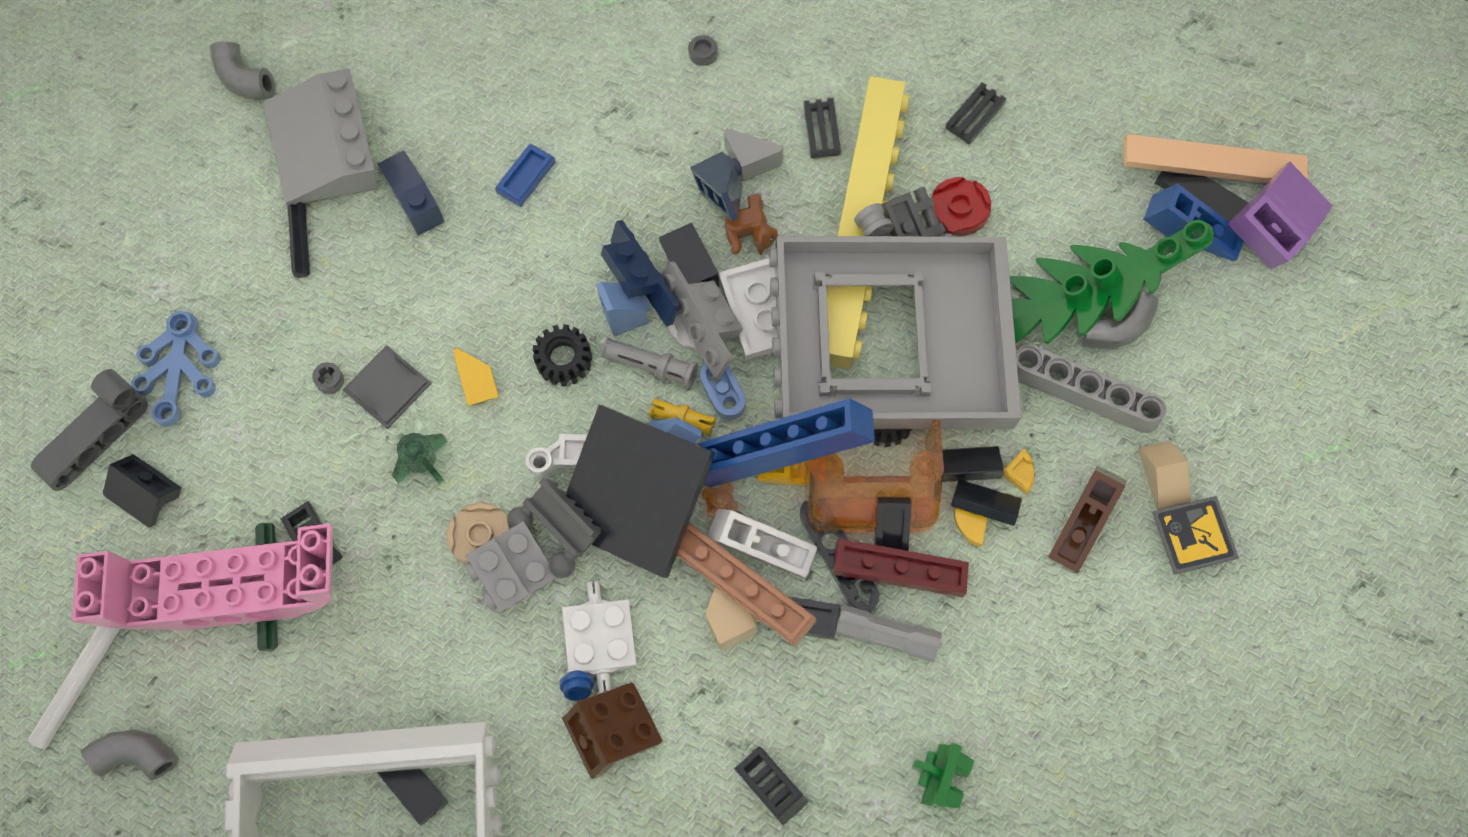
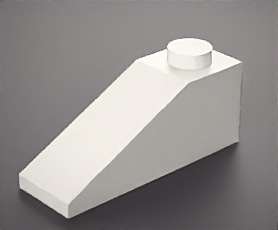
M717 509L707 535L722 547L804 578L807 577L817 550L815 545L737 512L725 509Z

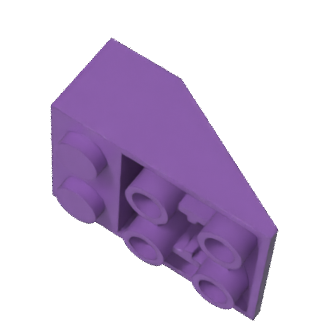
M1288 162L1228 225L1270 269H1273L1288 262L1309 241L1333 205L1291 162Z

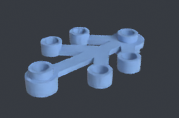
M177 311L171 314L167 319V330L149 345L141 346L138 349V360L143 365L152 367L145 373L136 375L131 382V386L140 395H148L154 389V382L167 373L163 399L155 402L151 408L152 418L164 427L175 425L181 416L180 408L176 403L182 371L192 381L194 390L201 397H209L216 390L215 383L209 377L203 376L185 355L188 342L199 353L198 359L205 367L214 368L221 359L219 353L213 347H208L197 334L199 328L198 320L192 313L186 311ZM188 324L185 329L179 331L182 325ZM172 343L171 352L158 362L159 352ZM152 352L150 358L144 359L146 353ZM214 354L210 361H205L207 355ZM147 381L145 387L138 388L141 382ZM204 383H209L207 389L200 390ZM173 411L169 418L164 419L167 412Z

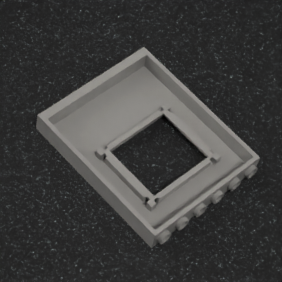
M777 236L775 248H770L769 266L775 267V277L770 279L771 297H776L777 306L771 308V325L777 326L778 336L772 338L773 357H778L779 368L773 369V386L779 387L780 399L774 400L775 418L781 419L851 398L873 410L874 429H1014L1022 417L1006 237ZM826 286H914L919 378H830ZM830 387H836V389L831 391Z

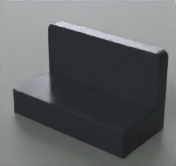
M692 222L659 237V242L669 262L677 264L688 284L714 280L717 287L720 286L719 273Z
M131 454L109 464L103 495L150 528L156 524L160 507L179 498L182 487L135 454Z

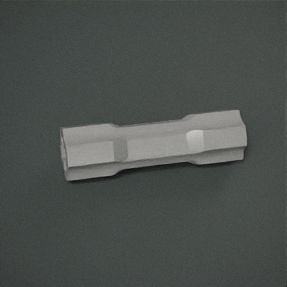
M844 604L835 633L858 641L865 640L903 651L910 656L931 662L935 660L942 635L938 631L921 626H910L875 616L868 611Z

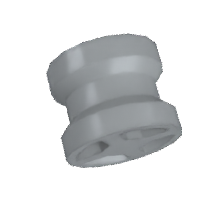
M880 203L867 206L854 218L856 225L864 230L863 236H887L894 228L892 221L889 218H885V210Z

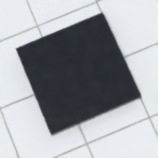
M599 404L566 491V496L576 502L574 504L576 507L584 510L583 514L593 520V525L602 529L600 535L591 545L662 578H668L716 452Z

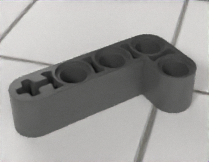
M106 369L93 379L91 389L99 397L49 443L31 463V469L54 491H60L70 485L127 431L148 408L147 400L113 369Z

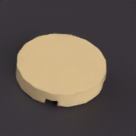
M478 502L463 507L450 520L446 533L448 547L455 558L463 564L468 563L469 561L465 555L509 530L507 516L498 507L489 503Z

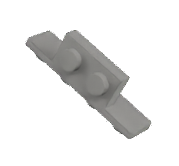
M668 262L661 275L671 292L678 299L679 310L676 315L679 317L715 378L721 377L732 361V355L722 339L738 337L743 327L714 280L688 284L675 262Z

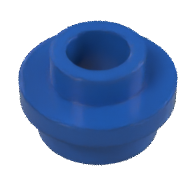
M580 670L571 671L560 680V690L568 700H584L591 695V690L594 687L593 677Z

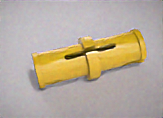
M655 398L652 402L654 407H650V418L664 420L677 417L702 430V434L709 437L713 432L711 428L715 427L716 417L690 410L688 405L683 404L680 407Z

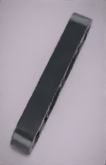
M811 497L806 499L800 507V520L832 574L835 549L825 548L822 545L821 539L828 533L837 535L839 539L848 540L829 505L819 497ZM809 507H813L815 510H822L820 520L824 526L817 533L814 531L819 528L817 520L813 516L807 517ZM832 574L849 606L868 611L869 613L875 610L879 601V592L874 582L864 580L859 584L864 594L871 593L872 595L869 599V605H866L863 601L856 602L858 591L853 584L859 579Z

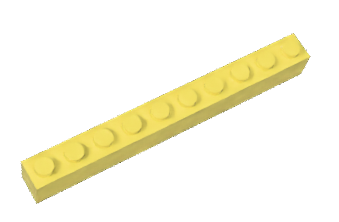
M872 76L869 78L838 236H863L864 230L856 225L854 218L869 205L887 202L888 200H884L885 192H892L895 174L889 173L891 165H897L900 147L894 145L896 138L902 139L905 121L899 119L901 112L907 113L910 97L909 94H904L906 82ZM827 286L830 366L851 370L853 359H860L863 341L857 340L859 330L865 331L868 312L863 311L864 301L871 302L873 286Z

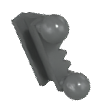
M542 478L539 482L541 487L532 498H526L522 507H515L508 513L507 524L511 529L524 521L527 528L530 529L533 524L534 515L565 547V552H557L551 557L549 569L554 576L567 578L575 570V559L585 553L600 535L602 529L592 524L593 520L583 514V509L574 505L576 502L566 496V491L558 488L559 484L557 482Z

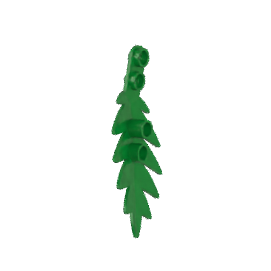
M1193 220L1175 234L1160 239L1148 250L1129 243L1120 242L1118 245L1126 255L1103 248L1071 245V251L1090 266L1091 269L1067 261L1037 258V264L1059 283L1034 277L1010 276V283L1028 298H1011L1015 344L1030 334L1041 322L1043 339L1046 344L1051 343L1065 329L1075 312L1077 314L1079 334L1085 336L1103 314L1110 298L1115 321H1121L1137 301L1145 283L1149 293L1154 294L1160 285L1161 274L1204 250L1213 242L1215 234L1212 226L1202 220Z

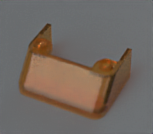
M933 420L925 438L926 451L919 452L912 458L909 466L910 476L844 477L843 462L835 453L805 461L806 516L809 525L814 530L820 532H875L877 497H911L910 531H927L931 529L939 517L944 471L940 420Z

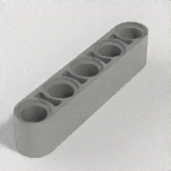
M1023 345L1016 351L1018 382L1142 433H1150L1156 430L1166 415L1167 408L1165 402L1154 394L1034 345ZM1028 360L1034 367L1026 368L1019 361ZM1050 373H1059L1063 376L1064 380H1055L1050 376ZM1080 385H1089L1094 390V393L1084 392ZM1111 397L1120 398L1125 405L1118 406L1111 401ZM1142 410H1150L1155 415V418L1145 417Z

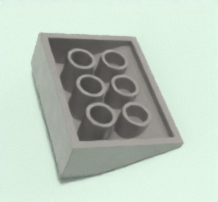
M350 68L318 74L263 101L286 206L290 204L296 205L298 202L306 203L378 189Z

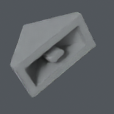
M725 129V149L731 159L735 158L738 161L742 170V175H740L742 182L782 165L783 145L732 129Z

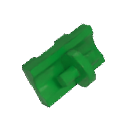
M955 743L950 745L939 744L936 753L932 751L927 752L925 762L914 761L912 768L921 773L918 785L925 787L920 804L928 807L960 808L964 794L963 790L951 786L953 776L955 774L960 777H968L974 763L972 758L961 752L963 746Z

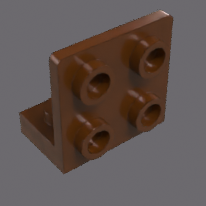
M632 682L577 702L562 718L591 780L602 776L616 762L662 743V738L635 684Z

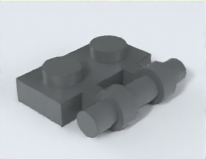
M925 186L913 191L917 203H914L909 192L881 204L885 210V218H889L894 224V228L890 232L891 236L945 237L943 232L946 229L943 222L939 223L933 208L935 202L932 197L928 196ZM918 212H922L928 229H925Z

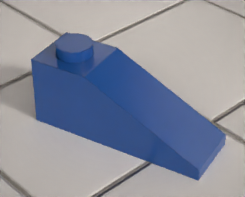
M1178 183L1152 195L1143 219L1166 237L1180 231L1187 223L1193 220H1202L1212 226L1215 234L1213 242L1204 251L1231 261L1238 259L1244 242L1228 225L1229 221Z

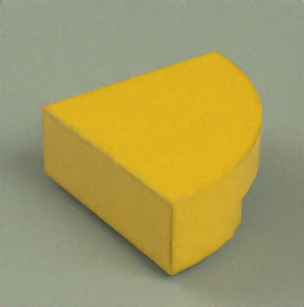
M1023 448L1004 469L1003 476L1027 495L1034 483L1035 470L1030 454Z
M955 508L954 521L961 534L969 543L982 547L987 518Z

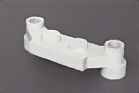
M559 434V440L548 448L538 447L532 449L526 456V465L529 471L539 479H547L557 469H575L587 434ZM545 464L544 467L538 468L539 465Z

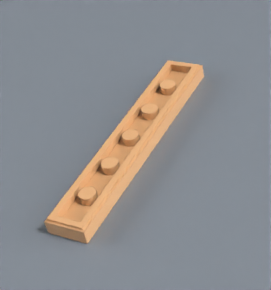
M1127 134L1124 138V167L1268 183L1288 162H1291L1308 179V160L1306 155Z

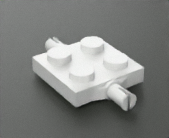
M592 581L586 583L588 602L576 606L562 607L568 672L580 670L589 675L596 676L598 694L604 692L603 682H605L606 691L611 690L610 674L618 670L636 668V657L629 599L619 601L602 600L600 581H594L595 594H593Z

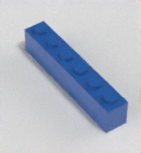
M848 398L697 443L701 447L716 452L704 485L711 488L874 443L873 410Z

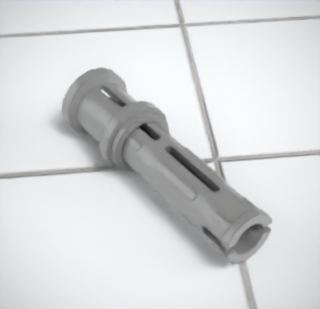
M611 338L605 340L601 351V356L654 373L661 381L668 379L683 384V387L688 390L693 386L698 372L697 362L687 363L675 359L673 354L664 353L661 356L612 340Z

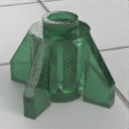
M400 433L396 436L399 440L397 444L398 459L392 473L395 481L399 484L411 474L410 471L413 473L428 471L440 485L444 479L433 465L436 461L435 452L448 442L443 434L422 435L420 433H409L405 435Z

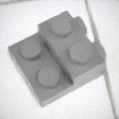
M524 521L465 555L469 562L463 565L473 582L478 579L482 582L486 591L481 593L490 610L498 608L500 613L558 578L551 573L547 558Z

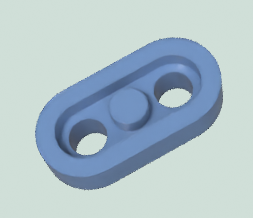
M704 363L700 369V381L716 413L726 420L740 417L746 408V398L730 366L728 365L721 376V380L714 382L710 379L713 374ZM728 401H733L736 405L729 409L724 404Z

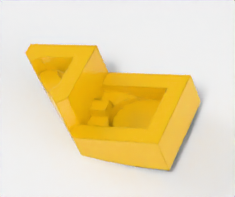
M459 348L453 349L467 405L498 398L499 393L491 366Z

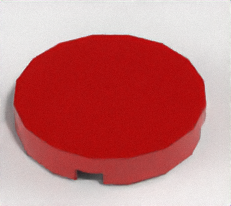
M954 177L946 179L937 185L931 196L935 202L933 208L939 223L943 222L946 229L945 232L959 236L973 234L984 227L988 221L992 201L989 192L981 183L975 180L973 182L966 180V177Z

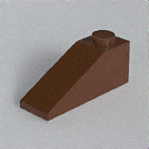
M1097 465L1048 558L1078 573L1121 496L1127 480Z

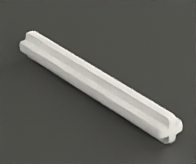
M97 627L30 734L28 742L31 745L43 750L48 747L121 628Z

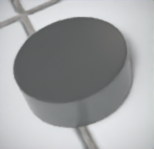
M707 35L694 37L688 45L689 58L694 64L699 66L712 64L718 56L716 41Z

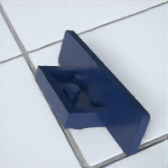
M623 220L616 221L610 240L611 244L603 245L600 255L629 298L646 295L665 326L673 325L679 310V302L676 295L671 292L664 282L663 276L656 270L648 254L643 251L633 232L629 230Z

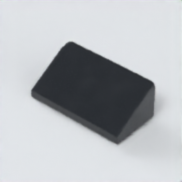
M999 446L933 451L936 482H952L959 479L965 481L1002 479L1004 474Z

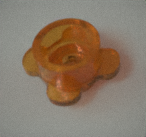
M725 483L717 488L706 487L703 490L702 497L706 500L708 506L706 514L710 518L715 517L717 509L737 511L738 504L733 499L732 493L734 488L731 484ZM722 498L723 502L718 503L717 499Z

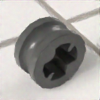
M321 363L313 371V382L321 392L333 394L342 388L344 375L334 363ZM327 373L334 378L329 384L323 378Z

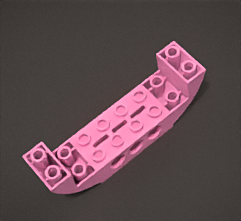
M332 524L298 527L297 541L129 561L109 551L77 555L72 622L110 628L182 631L301 617L303 614L324 607L332 598Z

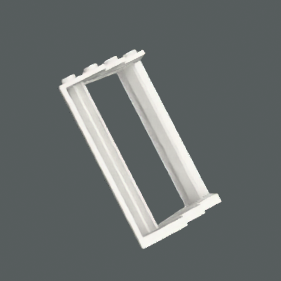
M486 722L235 743L226 768V779H233L230 783V800L225 803V831H230L229 837H259L255 821L263 800L259 782L475 764L477 837L501 836V815L494 812V807L497 806L495 785H500L499 764H493L492 758L496 753L494 735H488Z

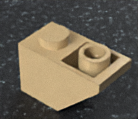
M715 586L705 616L720 650L723 651L756 635V623L760 622V620Z

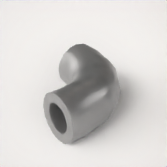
M234 42L210 44V55L215 73L227 89L243 98L266 99L274 95L275 81L271 72L266 68H248L242 60L240 44Z
M1141 292L1133 307L1121 321H1115L1114 316L1110 318L1100 317L1094 327L1084 336L1083 346L1097 349H1116L1133 343L1150 328L1157 312L1158 298L1152 294Z
M135 729L110 732L81 750L82 757L86 763L101 777L120 765L130 764L142 770L149 780H155L168 773L179 760L173 750L156 735Z

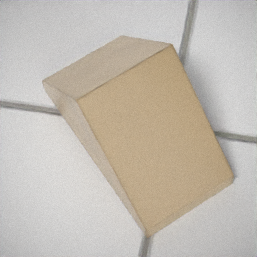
M1171 441L1140 447L1138 451L1157 510L1191 502L1188 460Z

